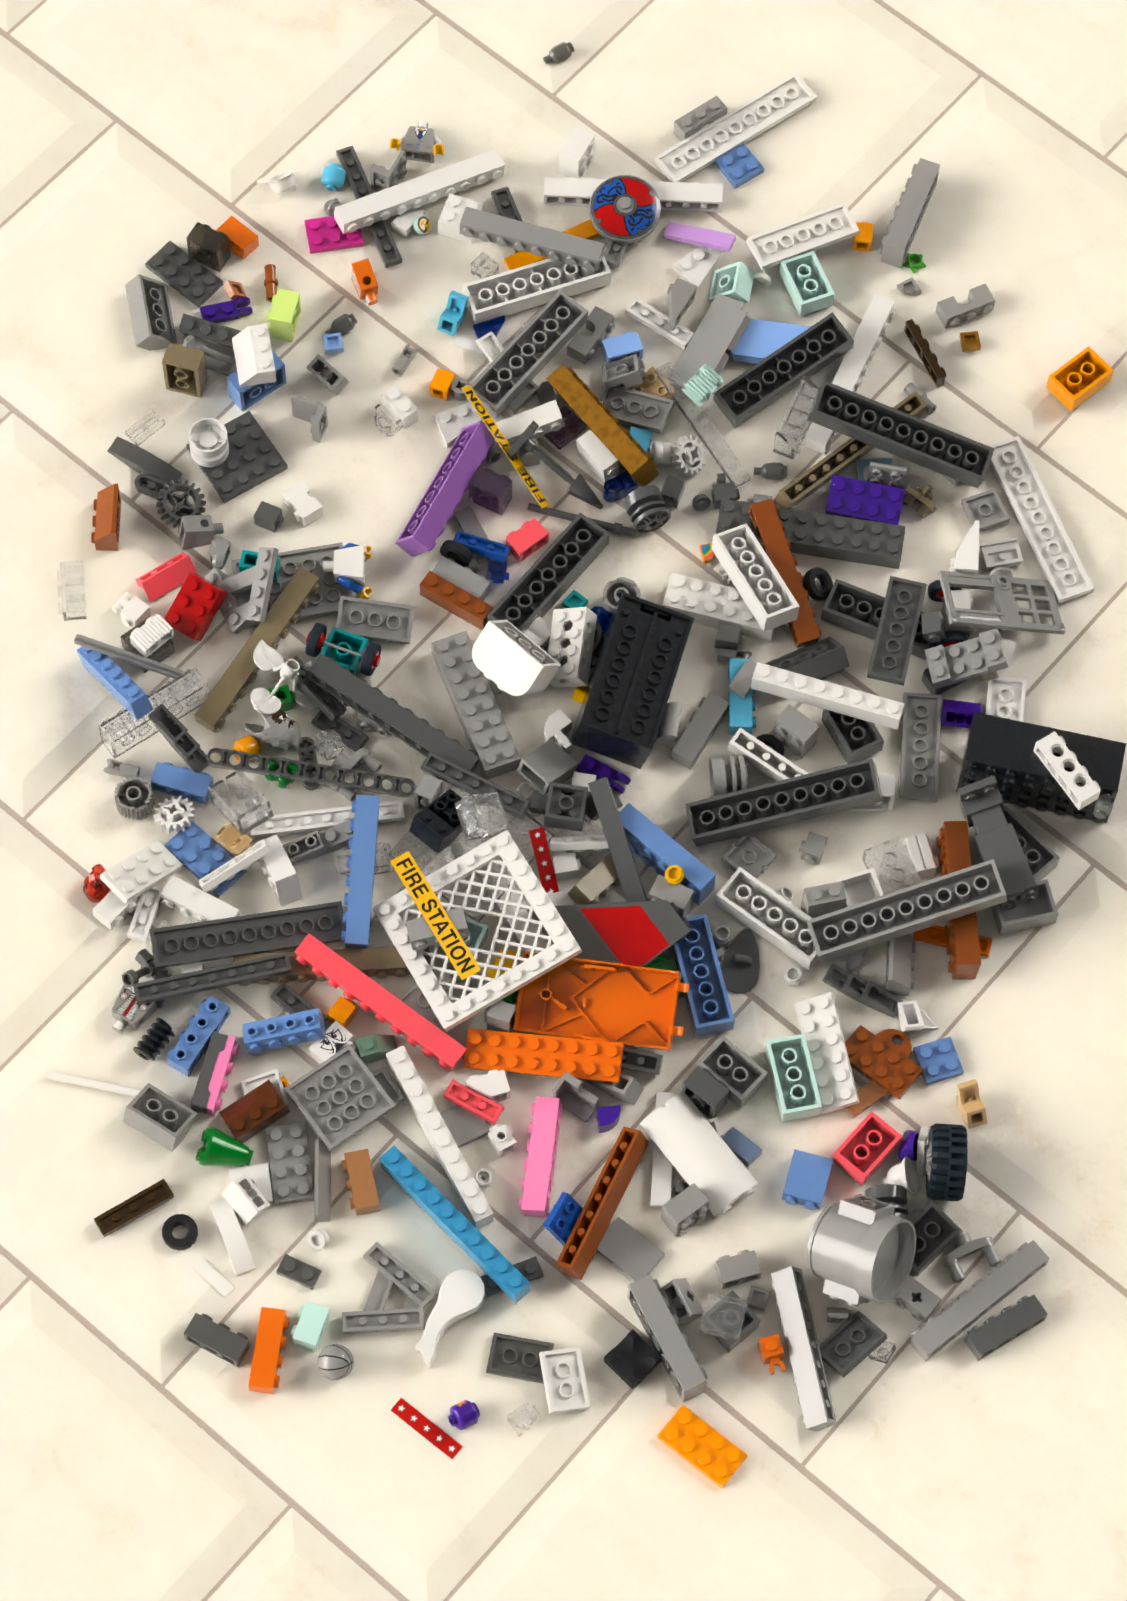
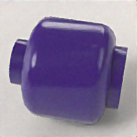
M464 1400L450 1408L448 1420L452 1427L456 1426L459 1430H465L477 1424L480 1412L474 1402L471 1403L468 1400Z

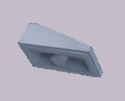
M734 1127L722 1137L736 1157L747 1167L762 1154V1149Z

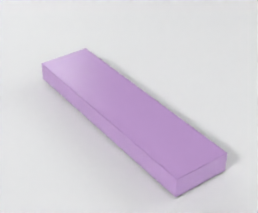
M670 221L663 232L664 239L726 252L731 251L736 241V235Z

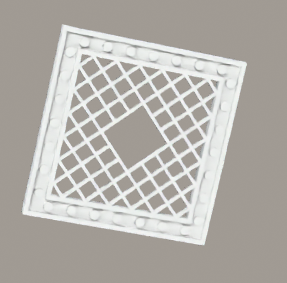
M507 830L425 877L435 895L438 894L439 902L443 893L452 895L449 903L440 902L442 906L448 907L447 911L451 910V908L463 907L464 911L500 917L490 951L467 947L469 951L475 952V961H477L479 953L487 954L488 957L486 963L477 962L478 966L484 967L482 976L474 974L469 976L465 986L455 984L459 975L456 970L446 969L449 958L447 955L437 954L440 945L435 946L433 953L425 952V949H412L405 921L409 913L418 914L417 918H421L422 913L420 910H413L417 905L407 889L400 891L372 908L445 1032L582 953L580 946ZM489 864L487 871L480 870ZM493 864L502 865L500 874L491 872ZM506 867L512 876L503 875ZM476 873L485 875L483 884L474 882ZM472 874L470 881L462 880ZM489 876L498 877L496 886L487 885ZM502 878L511 880L509 889L500 887ZM515 881L521 891L513 890ZM459 883L468 885L466 893L457 892ZM455 884L453 891L445 890ZM472 886L482 887L479 896L470 894ZM485 888L494 890L492 898L483 897ZM498 891L508 892L505 901L496 899ZM511 893L521 895L518 903L509 902ZM455 896L465 897L462 906L453 904ZM524 896L526 897L530 906L522 904ZM468 898L478 900L475 908L466 907ZM481 901L491 902L488 911L479 909ZM494 903L504 905L501 913L492 912ZM507 906L517 907L514 916L505 914ZM520 908L530 910L528 918L518 917ZM533 911L535 912L540 921L531 919ZM504 918L513 920L511 928L501 927ZM516 921L526 922L524 931L514 929ZM530 923L539 925L537 934L527 932ZM542 927L545 928L549 936L541 935ZM499 931L509 932L507 941L497 939ZM513 933L522 935L520 944L510 942ZM526 936L535 937L533 946L524 945ZM539 938L548 940L546 949L537 947ZM496 943L505 945L503 954L493 952ZM509 946L518 947L516 956L507 955ZM522 948L531 950L529 959L520 957ZM423 955L432 957L430 965ZM492 956L501 957L499 966L490 964ZM436 958L445 959L443 968L433 966ZM505 958L514 960L512 969L503 967ZM488 968L497 970L495 979L485 977ZM433 971L441 972L439 980L436 978ZM445 973L454 975L452 983L442 982ZM471 978L480 980L478 989L468 987ZM442 986L450 987L448 996ZM454 988L463 990L461 999L451 997Z

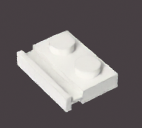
M1017 537L980 544L986 571L993 570L999 566L1010 567L1023 563Z

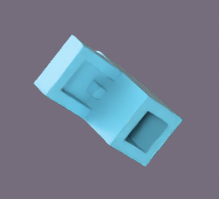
M453 290L450 292L447 307L440 316L437 330L451 336L458 332L468 310V296Z

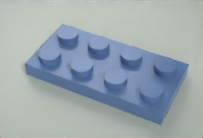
M190 822L191 827H184V832L180 830L164 846L184 867L200 880L233 859V857L195 822ZM240 870L231 880L223 881L212 892L220 897L246 873V870Z

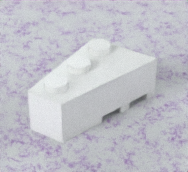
M277 834L264 839L270 848V852L265 858L257 861L262 862L261 868L263 873L268 876L269 885L274 889L281 907L303 899L297 873Z

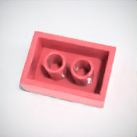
M871 1111L833 1153V1163L863 1186L900 1145L902 1135Z

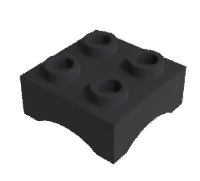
M633 1329L615 1348L604 1356V1362L632 1389L662 1361V1357Z

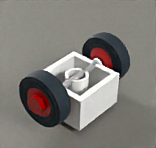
M940 579L930 583L928 586V596L933 601L943 602L942 613L946 626V639L934 642V647L939 645L947 647L969 640L970 633H973V626L949 624V614ZM950 587L955 608H973V598L969 597L968 590Z

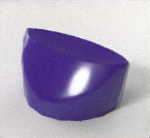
M907 1130L904 1132L897 1158L903 1160L907 1156L911 1161L917 1160L918 1131Z

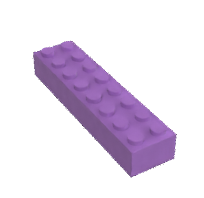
M483 421L463 427L395 544L411 557L433 550L436 545V539L445 530L446 522L452 518L453 510L461 503L463 493L469 489L471 479L478 474V467L486 460L488 450L494 446L495 438Z

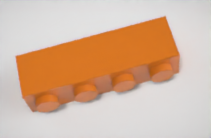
M261 1307L248 1385L249 1391L274 1394L275 1388H279L280 1376H277L278 1368H282L283 1356H280L281 1349H285L286 1337L283 1335L284 1329L289 1327L290 1317L286 1315V1310Z

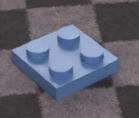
M744 143L715 160L717 168L735 189L764 172V167Z
M951 1036L913 1047L917 1063L923 1068L922 1076L926 1085L963 1075L964 1070Z

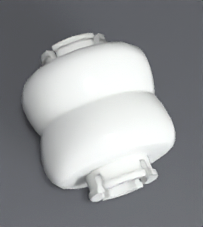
M653 442L652 447L648 449L650 451L648 454L656 464L663 463L668 465L674 459L671 456L674 450H672L670 442Z

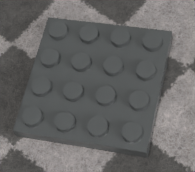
M250 411L224 424L229 443L227 459L215 467H203L198 464L224 503L288 469V465ZM187 444L186 447L190 453V445Z

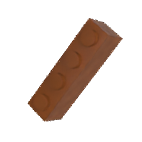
M429 571L419 584L420 595L483 631L487 624V615L492 611L493 606Z

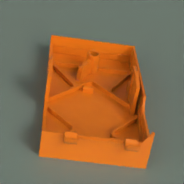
M524 952L523 958L529 959L531 952ZM571 958L519 989L513 1030L566 1038L618 1042L627 1046L671 1051L673 1035L683 1036L684 1027L675 1026L679 992L688 993L689 983H680V971Z

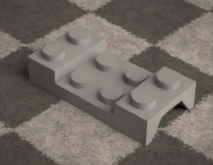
M998 629L979 633L980 637L947 647L939 645L924 650L932 684L935 689L1008 668Z

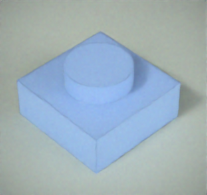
M341 332L323 335L325 354L344 352Z

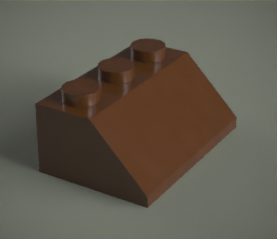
M267 1080L219 1113L236 1140L243 1144L288 1114L290 1110L271 1081Z

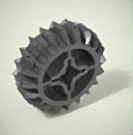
M178 479L177 484L174 480H171L170 485L164 484V489H160V495L156 497L158 502H156L155 506L159 508L157 514H163L161 520L168 519L167 525L170 522L174 523L173 528H176L177 524H181L182 517L177 516L179 513L202 515L201 513L205 512V508L202 507L206 505V501L202 500L204 494H198L201 489H194L195 483H192L191 486L188 485V480H185L184 484H182L181 479ZM176 491L184 492L182 495L171 494ZM189 496L193 498L195 502V508H193L192 504L189 503ZM185 498V500H184V502H183L184 504H182L181 506H179V508L177 509L178 503L182 502L183 499ZM166 499L173 506L172 512L167 507Z

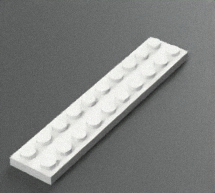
M794 73L654 157V163L671 182H683L714 163L719 157L743 143L749 142L816 101L817 96Z
M1016 436L990 445L989 447L994 448L990 463L1047 580L1053 588L1058 602L1062 603L1093 592L1094 587L1020 437Z

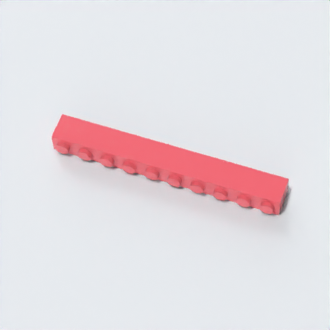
M308 933L294 951L297 957L296 960L303 966L309 965L313 968L311 971L320 978L324 976L328 979L327 983L335 989L338 987L342 989L344 996L351 1001L353 999L357 1000L360 1003L359 1006L364 1011H372L376 1014L374 1017L383 1024L387 1022L391 1025L390 1029L397 1035L402 1033L407 1037L406 1041L414 1047L416 1045L421 1047L423 1054L429 1058H436L439 1061L438 1064L445 1070L449 1068L453 1071L464 1057L467 1048Z

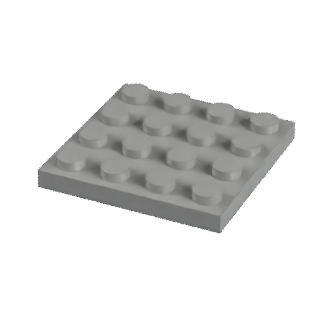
M348 1045L284 1088L287 1095L330 1152L396 1108L395 1103L351 1045Z

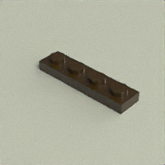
M913 319L906 321L905 334L936 387L943 386L946 377L944 368L939 366L937 356L929 349V343L927 339L922 337L920 327L917 324L915 325Z
M162 1179L94 1218V1222L103 1237H106L174 1198V1194L166 1181Z

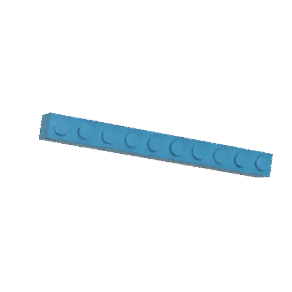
M395 1146L379 1158L381 1168L515 1304L531 1291L530 1282Z

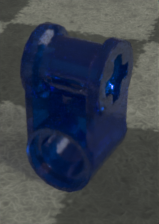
M626 471L619 476L605 481L602 496L605 501L612 503L626 497L630 492L639 488V486L634 483L631 475Z

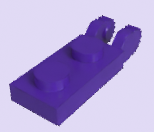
M248 297L200 307L202 319L214 323L236 320L252 314L253 310L252 307L248 306L251 303Z
M585 754L576 768V772L596 775V780L608 777L611 789L620 794H623L625 788L614 782L615 779L627 785L631 781L627 775L619 773V771Z

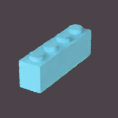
M729 658L728 686L747 658ZM750 689L744 699L728 690L729 735H735L739 728L752 734V728H756V717H752V711H756V700H752V694L756 693L755 689Z

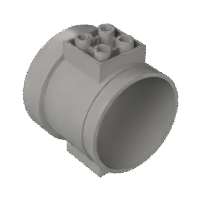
M862 1194L840 1201L836 1200L828 1204L820 1213L813 1226L807 1247V1266L810 1273L825 1279L822 1293L830 1295L829 1297L834 1300L842 1299L847 1301V1304L851 1306H859V1304L868 1303L869 1301L880 1304L891 1301L906 1282L914 1261L916 1231L912 1222L895 1216L894 1205Z

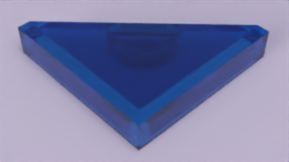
M505 315L474 324L473 330L477 339L491 331L497 337L505 322Z

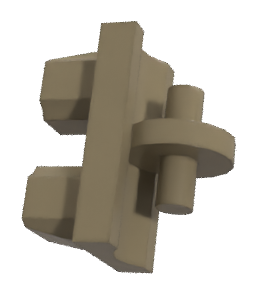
M908 485L905 490L906 494L903 503L911 507L915 501H918L920 505L915 511L923 518L930 511L934 513L936 510L935 505L926 499L928 497L932 500L935 497L930 493L932 487L928 485L924 488L919 485L917 490L921 492L920 494Z

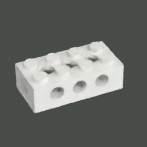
M588 607L554 609L548 654L561 664L549 683L554 688L588 686L597 615Z

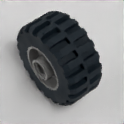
M936 1123L931 1126L925 1165L926 1194L931 1200L959 1201L963 1198L968 1166L967 1130L962 1125Z

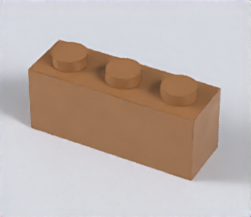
M368 1149L344 1153L345 1160L341 1162L343 1172H348L349 1179H345L347 1191L352 1192V1197L349 1198L351 1210L355 1209L356 1216L380 1211Z

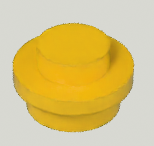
M671 865L665 871V879L670 884H679L684 879V871L678 865Z

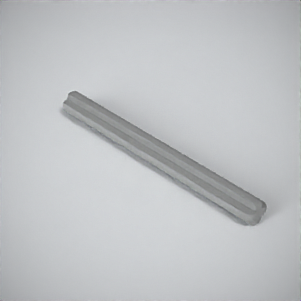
M77 634L74 639V643L176 680L182 679L184 672L180 669Z

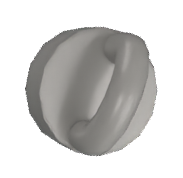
M337 198L327 201L324 205V212L328 217L334 216L335 207L341 205Z

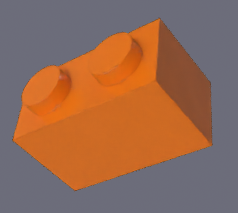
M233 216L228 218L217 229L219 242L224 246L227 245L235 255H239L243 259L259 246L258 235Z

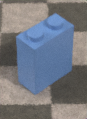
M794 1149L782 1200H785L790 1205H804L809 1210H821L833 1159Z

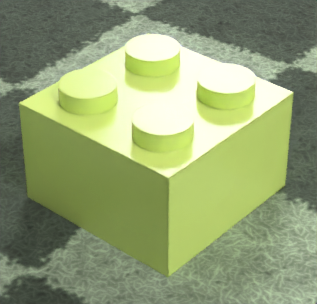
M278 288L277 295H273L272 298L273 309L268 312L267 320L270 321L268 330L271 331V338L293 342L301 314L300 292Z

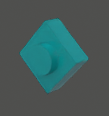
M575 590L562 601L564 608L585 607L588 604V600Z

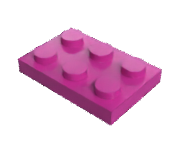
M334 216L304 220L310 254L363 246L361 228L354 232L343 234Z

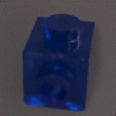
M488 560L487 579L493 580V583H504V580H509V572H506L507 561L503 563L496 560Z
M595 606L590 610L597 615V622L601 625L604 635L612 613L601 606Z

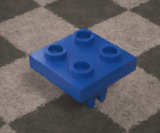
M562 1192L543 1226L565 1246L583 1208L568 1193Z

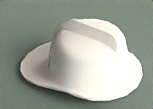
M297 170L266 176L257 180V183H268L275 193L281 195L288 194L296 190L293 173Z

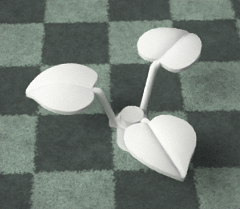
M260 640L253 654L255 664L265 672L271 670L277 672L280 670L281 679L271 693L265 688H256L252 691L250 699L254 708L265 715H272L278 712L281 707V701L273 695L284 680L289 681L293 678V692L296 693V702L306 709L317 708L318 706L297 685L298 670L300 669L299 663L294 659H288L284 662L282 656L275 649L268 646L263 640Z

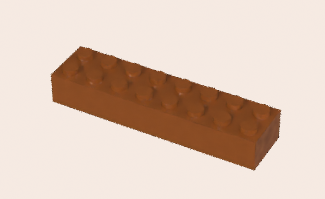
M944 821L942 828L939 829V836L936 837V846L940 848L938 861L939 866L941 865L942 867L939 877L972 866L967 821ZM976 912L947 921V925L944 928L945 937H948L949 943L946 944V953L950 955L948 972L952 973V979H975L981 966Z

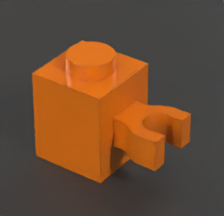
M779 1334L760 1338L758 1349L763 1365L770 1363V1375L775 1373L773 1367L776 1365L780 1367L781 1372H784L786 1368L781 1361L784 1357V1350Z

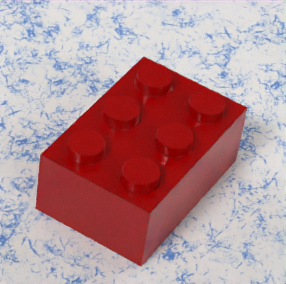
M190 572L164 619L174 629L192 640L201 641L228 592L199 574Z

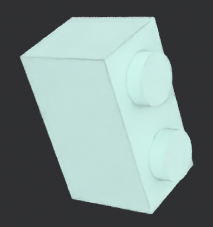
M306 1301L305 1306H301L298 1312V1318H300L298 1325L294 1324L290 1336L293 1337V1344L317 1351L330 1316V1308Z

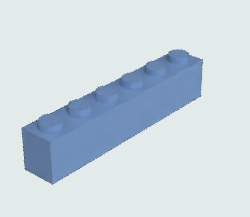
M80 647L76 650L83 666L137 720L153 710L147 694L108 655L85 647Z

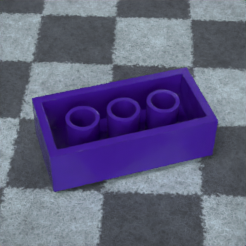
M832 475L825 514L899 525L906 489Z

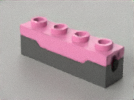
M216 1032L212 1033L191 1101V1109L195 1112L215 1116L216 1111H220L222 1106V1099L220 1098L222 1092H226L228 1086L226 1078L228 1074L232 1073L234 1065L232 1059L233 1056H237L239 1050L236 1037Z

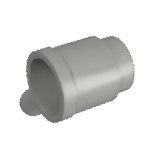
M719 926L713 932V941L719 962L722 961L724 950H727L731 945V931L726 926Z

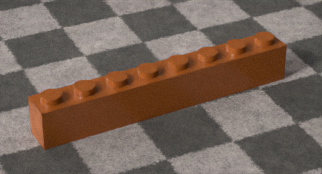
M772 498L751 504L748 511L760 545L800 606L797 620L788 623L796 648L815 643L820 639L821 629L815 623L813 607L809 606L808 592L806 589H803L802 575L800 572H797L796 558L794 555H791L790 540L788 537L785 538L783 532L785 531L784 523L782 520L779 521L777 515L779 514L778 506L776 503H773Z
M623 1127L556 1262L557 1267L565 1276L582 1280L649 1144V1141L640 1130Z

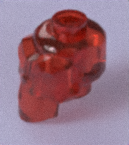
M102 864L93 866V871L84 880L83 893L93 903H99L111 891L100 879L101 873L106 871Z

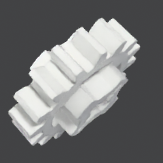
M692 435L679 437V440L674 441L676 446L671 447L674 450V453L671 454L674 457L672 463L677 464L675 469H680V474H686V476L699 474V471L703 470L702 465H706L704 458L707 455L703 453L706 448L701 447L702 441L697 442L698 437H692Z
M172 796L171 800L164 798L165 803L159 802V808L154 809L155 814H153L156 826L160 827L162 832L167 830L168 834L172 831L178 834L180 829L184 832V827H191L190 822H195L194 816L196 812L193 803H189L188 798L183 800L182 796H179L178 799Z

